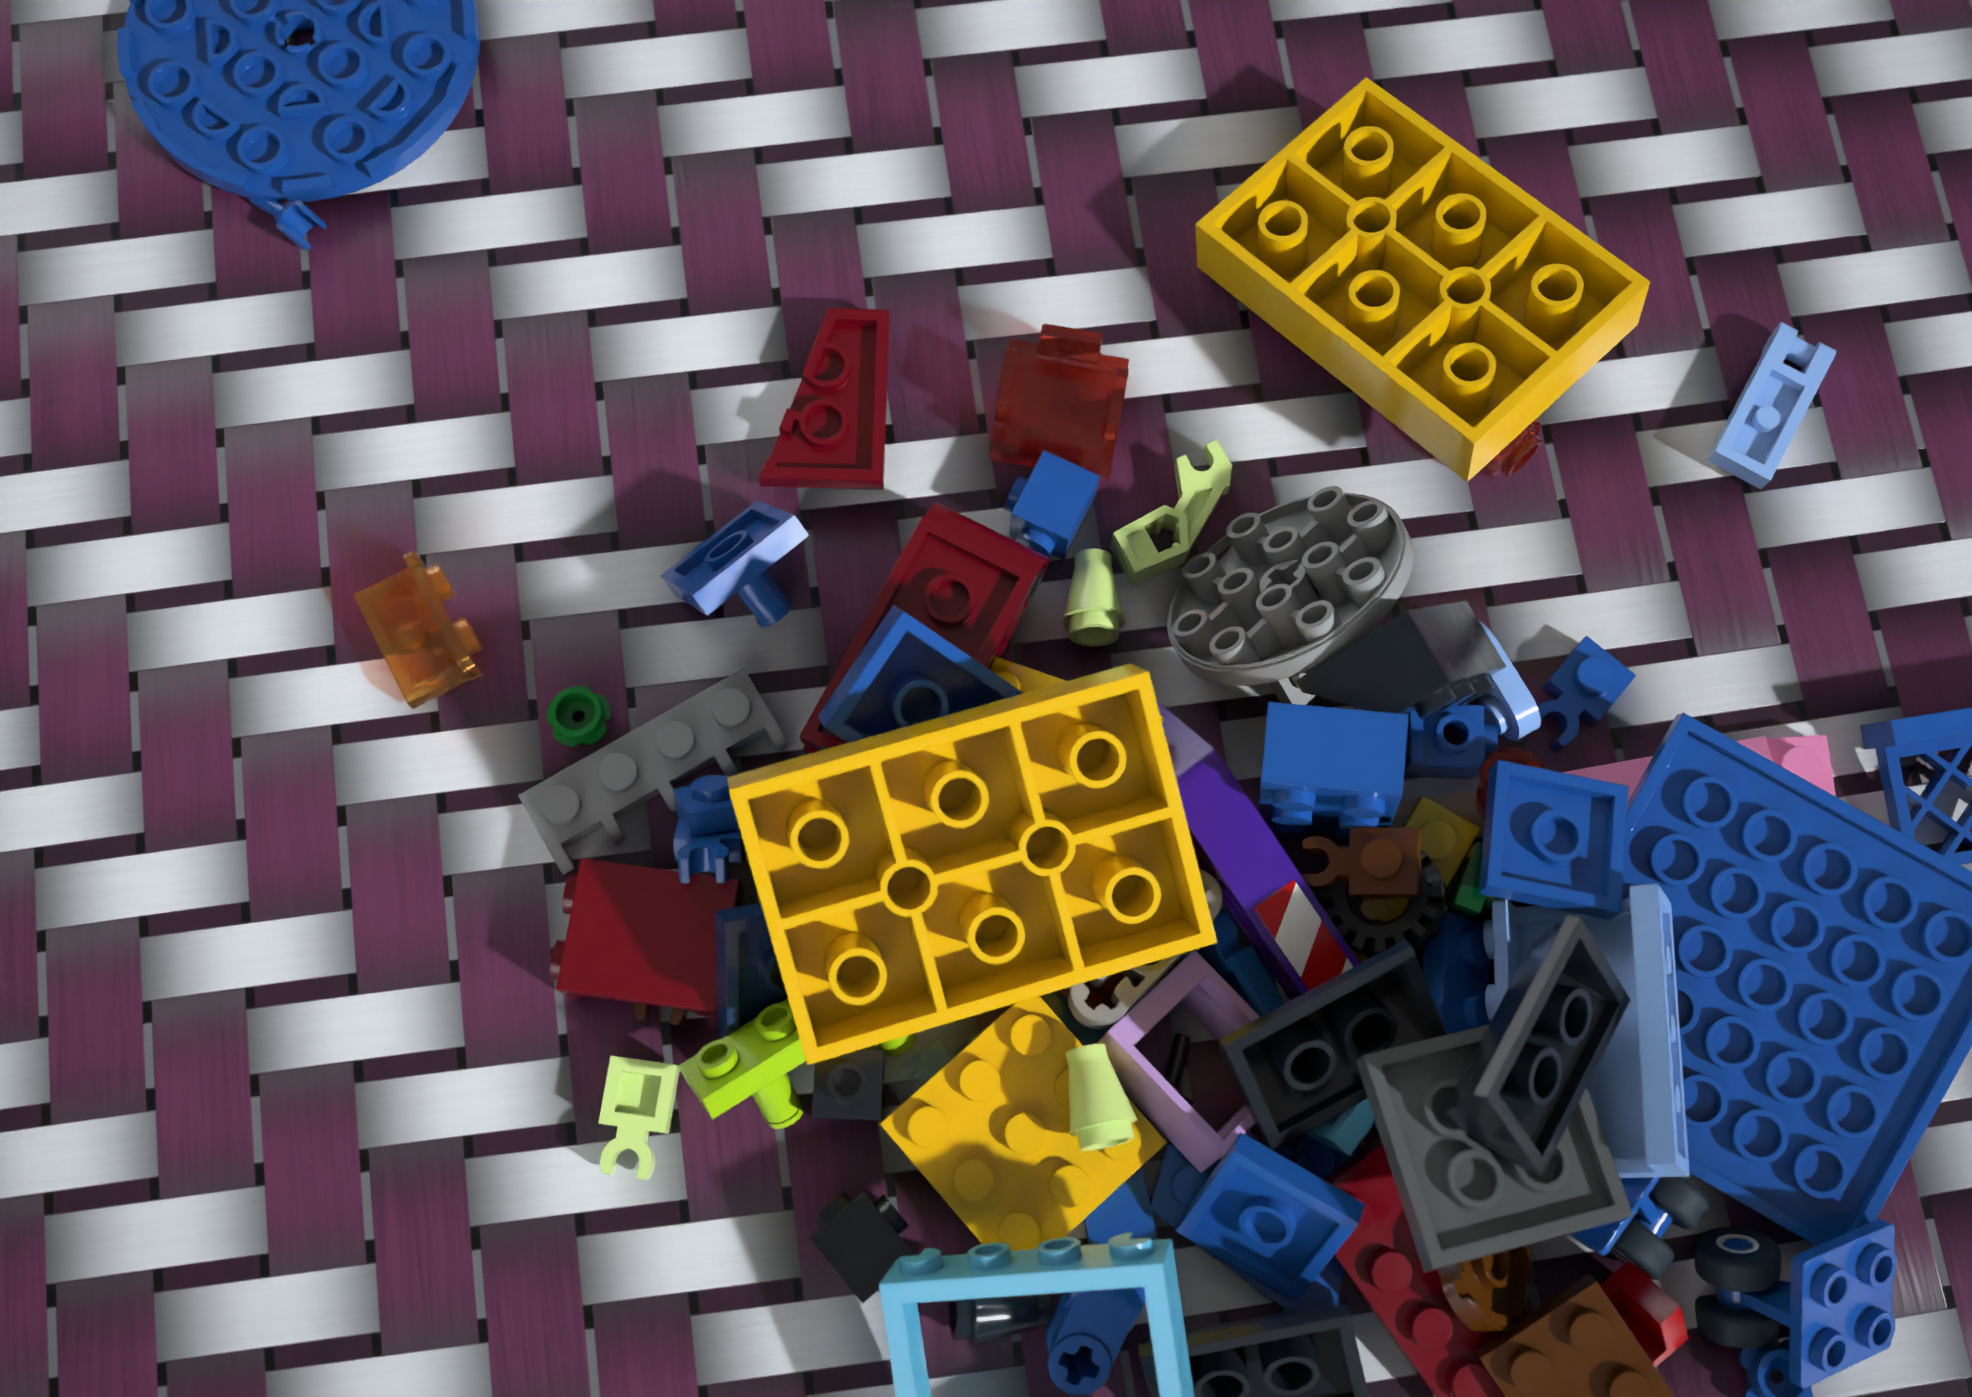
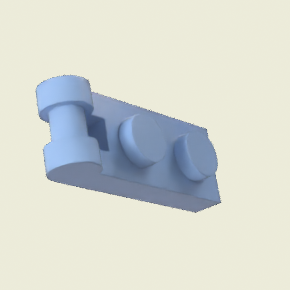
M1783 322L1778 324L1767 340L1757 365L1706 459L1710 463L1759 489H1762L1771 481L1836 354V350L1821 342L1813 346L1796 337L1798 330ZM1784 359L1800 366V371L1784 364Z

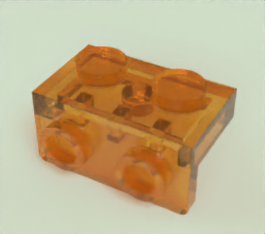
M413 550L403 555L408 568L353 596L407 704L412 709H415L482 675L473 654L483 650L467 618L463 616L455 620L445 601L455 597V593L438 562L427 567L417 552Z

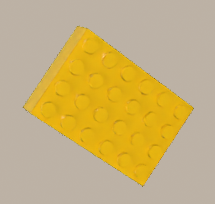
M1367 77L1195 224L1197 267L1466 482L1473 478L1638 325L1650 285L1648 279Z
M1131 663L727 777L730 796L807 1065L1217 943L1149 671Z

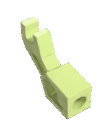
M1218 440L1205 445L1203 456L1210 465V469L1206 471L1195 470L1190 465L1186 454L1176 459L1174 472L1179 501L1174 509L1163 505L1113 532L1110 548L1131 586L1184 564L1188 553L1221 496L1227 495L1231 481L1232 464ZM1162 528L1173 532L1172 541L1174 544H1172L1171 548L1158 553L1149 535L1153 533L1159 534Z

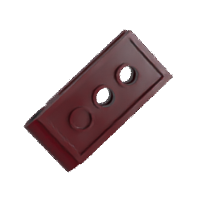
M935 502L927 514L920 519L799 735L801 742L805 744L803 747L804 754L808 755L818 752L822 746L829 749L848 743L826 729L818 715L893 605L990 670L995 657L1001 658L1020 622V615L1026 610L1036 593L1050 558Z

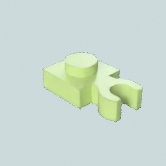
M610 1056L598 1123L617 1127L616 1138L611 1140L602 1151L600 1157L602 1174L614 1175L618 1156L623 1151L633 1150L639 1157L637 1178L649 1180L655 1168V1155L647 1143L649 1131L669 1134L680 1071L678 1065Z

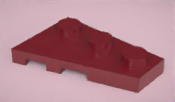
M828 308L803 368V378L790 409L787 408L780 424V434L769 459H766L760 473L759 482L761 487L884 490L890 329L888 309Z

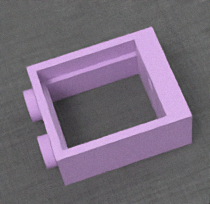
M1193 950L1121 1018L1098 1043L1106 1045L1108 1058L1125 1094L1191 1164L1202 1173L1219 1158H1223L1240 1132L1255 1141L1258 1139L1250 1130L1255 1123L1252 1115L1244 1104L1215 1132L1134 1046L1180 1002L1190 1010L1218 1041L1220 1038L1260 1018V1016L1196 950Z

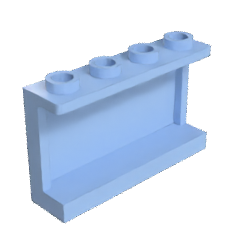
M1658 884L1629 886L1630 898L1622 899L1621 913L1612 920L1543 906L1515 907L1508 899H1493V919L1485 920L1483 927L1485 951L1490 960L1494 959L1495 984H1488L1485 992L1486 1011L1489 1022H1491L1531 945L1565 916L1581 917L1631 999L1587 1086L1619 1177H1690L1671 902Z

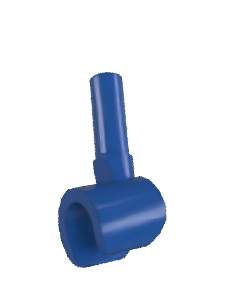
M249 198L251 203L274 216L276 227L302 250H309L312 247L304 239V236L312 227L320 226L324 230L327 228V224L302 201L296 200L285 205L271 198Z

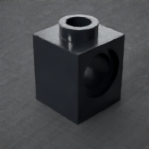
M860 1049L816 1062L814 1066L812 1118L815 1120L882 1122L886 1059L884 1050Z

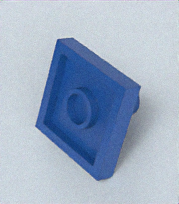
M757 500L660 576L675 596L707 616L737 593L755 616L759 626L765 628L781 620L793 607L792 601L784 595L766 569L807 538L809 534L794 514Z
M1497 760L1489 769L1478 894L1612 920L1621 913L1629 786Z
M1240 1132L1185 1210L1176 1232L1297 1302L1359 1225L1365 1204L1309 1172L1311 1168L1310 1160L1302 1151L1298 1155L1296 1163H1293L1291 1158L1295 1147L1281 1145L1271 1150Z

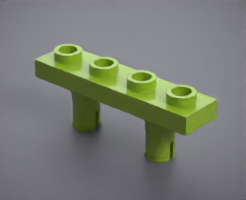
M788 998L781 1003L768 1006L755 1019L746 1023L737 1031L722 1039L708 1043L695 1056L678 1065L689 1087L712 1119L751 1095L765 1121L773 1129H782L794 1124L804 1112V1107L787 1075V1072L806 1061ZM916 1033L877 1045L880 1050H884L886 1056H898L914 1046L917 1036Z

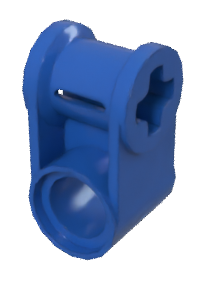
M1144 1287L1062 1293L1045 1334L1047 1350L1049 1352L1047 1362L1050 1378L1059 1389L1067 1394L1081 1396L1091 1394L1103 1386L1109 1377V1373L1127 1333L1135 1325L1146 1299Z

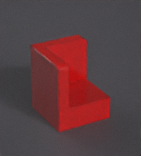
M1630 1260L1600 1284V1287L1655 1367L1689 1339L1681 1306Z

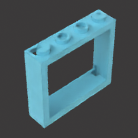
M1130 1232L1110 1238L1108 1244L1080 1246L1078 1239L1062 1237L1044 1241L1037 1246V1249L1010 1251V1246L1006 1243H987L973 1247L967 1254L941 1256L939 1249L925 1248L920 1255L899 1257L879 1283L896 1397H931L917 1303L1144 1287L1160 1397H1195L1172 1239H1133V1233Z

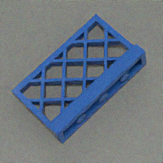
M1972 707L1860 725L1864 749L1875 748L1890 827L1915 840L1914 830L1925 815L1949 832L1937 853L1959 865L1972 863V833L1969 832L1972 826V799L1957 822L1932 805L1948 779L1972 795V779L1956 768L1970 746H1972ZM1950 750L1945 759L1935 753ZM1916 755L1937 770L1920 796L1904 785L1899 758ZM1908 803H1909L1911 806H1913L1912 809L1910 810V812H1909ZM1961 842L1971 848L1955 851Z

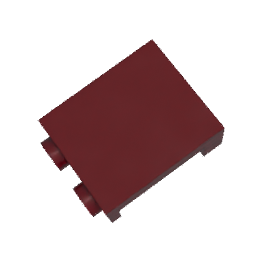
M581 858L578 875H569L565 884L562 910L564 914H570L566 939H557L550 962V978L558 980L556 990L566 997L580 999L581 996L693 1011L697 1016L717 1018L715 911L742 906L744 889L737 879L729 878L725 883H716L715 876L693 874L690 883H681L678 871Z

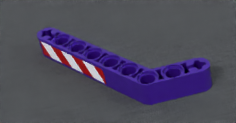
M1156 700L1159 713L1164 718L1162 725L1197 863L1202 870L1212 875L1218 882L1222 891L1223 902L1290 1001L1360 964L1220 755L1209 743Z

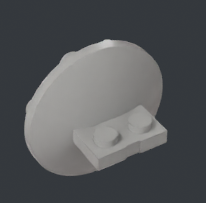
M1337 486L1323 488L1312 496L1284 503L1259 515L1257 513L1240 515L1228 525L1224 537L1205 553L1194 556L1184 565L1182 569L1184 578L1173 597L1168 613L1167 629L1170 642L1183 664L1202 679L1232 686L1269 683L1280 703L1306 705L1315 696L1303 693L1296 680L1382 626L1380 621L1395 605L1409 580L1414 558L1411 538L1399 515L1392 507L1374 497L1343 493L1342 489ZM1231 546V548L1225 553V555L1218 561L1216 556L1220 554L1222 551H1224L1226 548Z

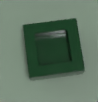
M1479 841L1467 851L1446 904L1448 907L1447 912L1469 919L1480 914L1482 907L1492 910V900L1498 899V897L1478 894L1483 843Z

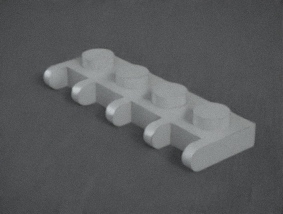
M743 668L518 796L558 868L564 875L575 868L571 855L565 849L569 845L603 826L614 845L620 843L626 837L616 820L618 817L660 793L670 811L674 812L675 803L672 788L674 785L716 761L726 777L739 774L729 754L765 733L769 742L777 751L784 749L789 744L746 670Z

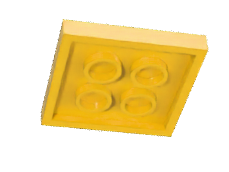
M1040 996L1014 1003L879 1123L982 1244L1006 1243L1010 1246V1251L1037 1249V1246L1044 1241L1067 1236L1167 1143L1128 1098L1137 1117V1120L1131 1123L1135 1138L1129 1142L1109 1148L1080 1151L1077 1136H1071L1069 1129V1076L1065 1053L1083 1045Z

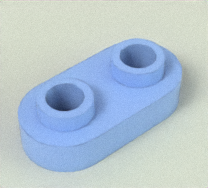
M1480 622L1507 667L1489 677L1494 688L1478 697L1480 701L1478 705L1484 706V722L1495 723L1497 736L1503 734L1509 740L1516 741L1540 727V713L1533 696L1489 628Z

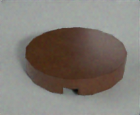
M1526 1246L1437 1269L1443 1292L1454 1313L1471 1330L1485 1334L1508 1331L1514 1325L1512 1321L1522 1319L1529 1307L1533 1281L1531 1257Z

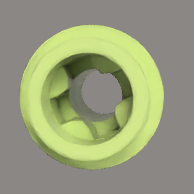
M1085 549L1079 551L1074 556V572L1062 623L1069 630L1070 640L1076 644L1091 647L1111 644L1119 638V629L1125 624V617L1112 571V557L1109 552L1102 549Z
M1104 1043L1090 1044L1067 1051L1065 1055L1069 1076V1129L1071 1136H1077L1080 1151L1109 1148L1133 1140L1135 1137L1131 1123L1135 1122L1137 1117L1108 1058L1106 1045Z

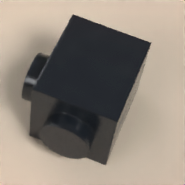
M844 1191L814 1217L821 1226V1229L812 1235L810 1239L862 1304L879 1290V1283L899 1257L915 1256V1253L900 1236L909 1225L884 1194L873 1203L865 1192H862L857 1198L852 1200L848 1193Z

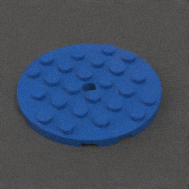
M129 0L131 3L126 15L124 28H118L117 39L119 70L125 79L129 97L132 101L131 105L150 135L168 156L199 179L240 196L271 198L277 202H292L296 200L307 202L340 197L377 184L403 170L425 153L441 137L461 109L472 86L480 50V22L475 0ZM311 29L315 31L312 38L314 41L312 46L309 43L301 46H286L290 34L296 30Z

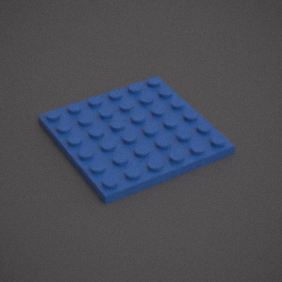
M1685 713L1677 714L1628 800L1622 899L1630 898L1629 886L1658 884L1671 902L1689 1173L1809 1243L1818 1246L1877 1219L1972 1047V872Z

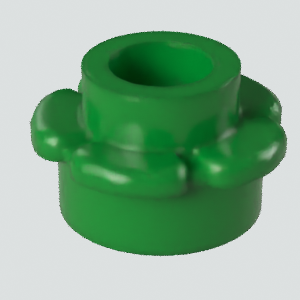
M572 686L562 690L551 701L547 709V722L550 726H553V736L561 744L568 747H576L579 743L592 745L598 742L606 733L607 726L605 721L610 718L611 712L604 696L594 694L586 686ZM583 712L585 714L584 720L582 722H575L573 720L575 713Z

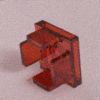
M1052 324L1042 325L1039 343L1010 339L1009 346L1005 351L997 395L989 460L1035 467L1043 450L1099 475L1101 479L1109 480L1129 372V359L1100 353L1103 335L1099 332Z

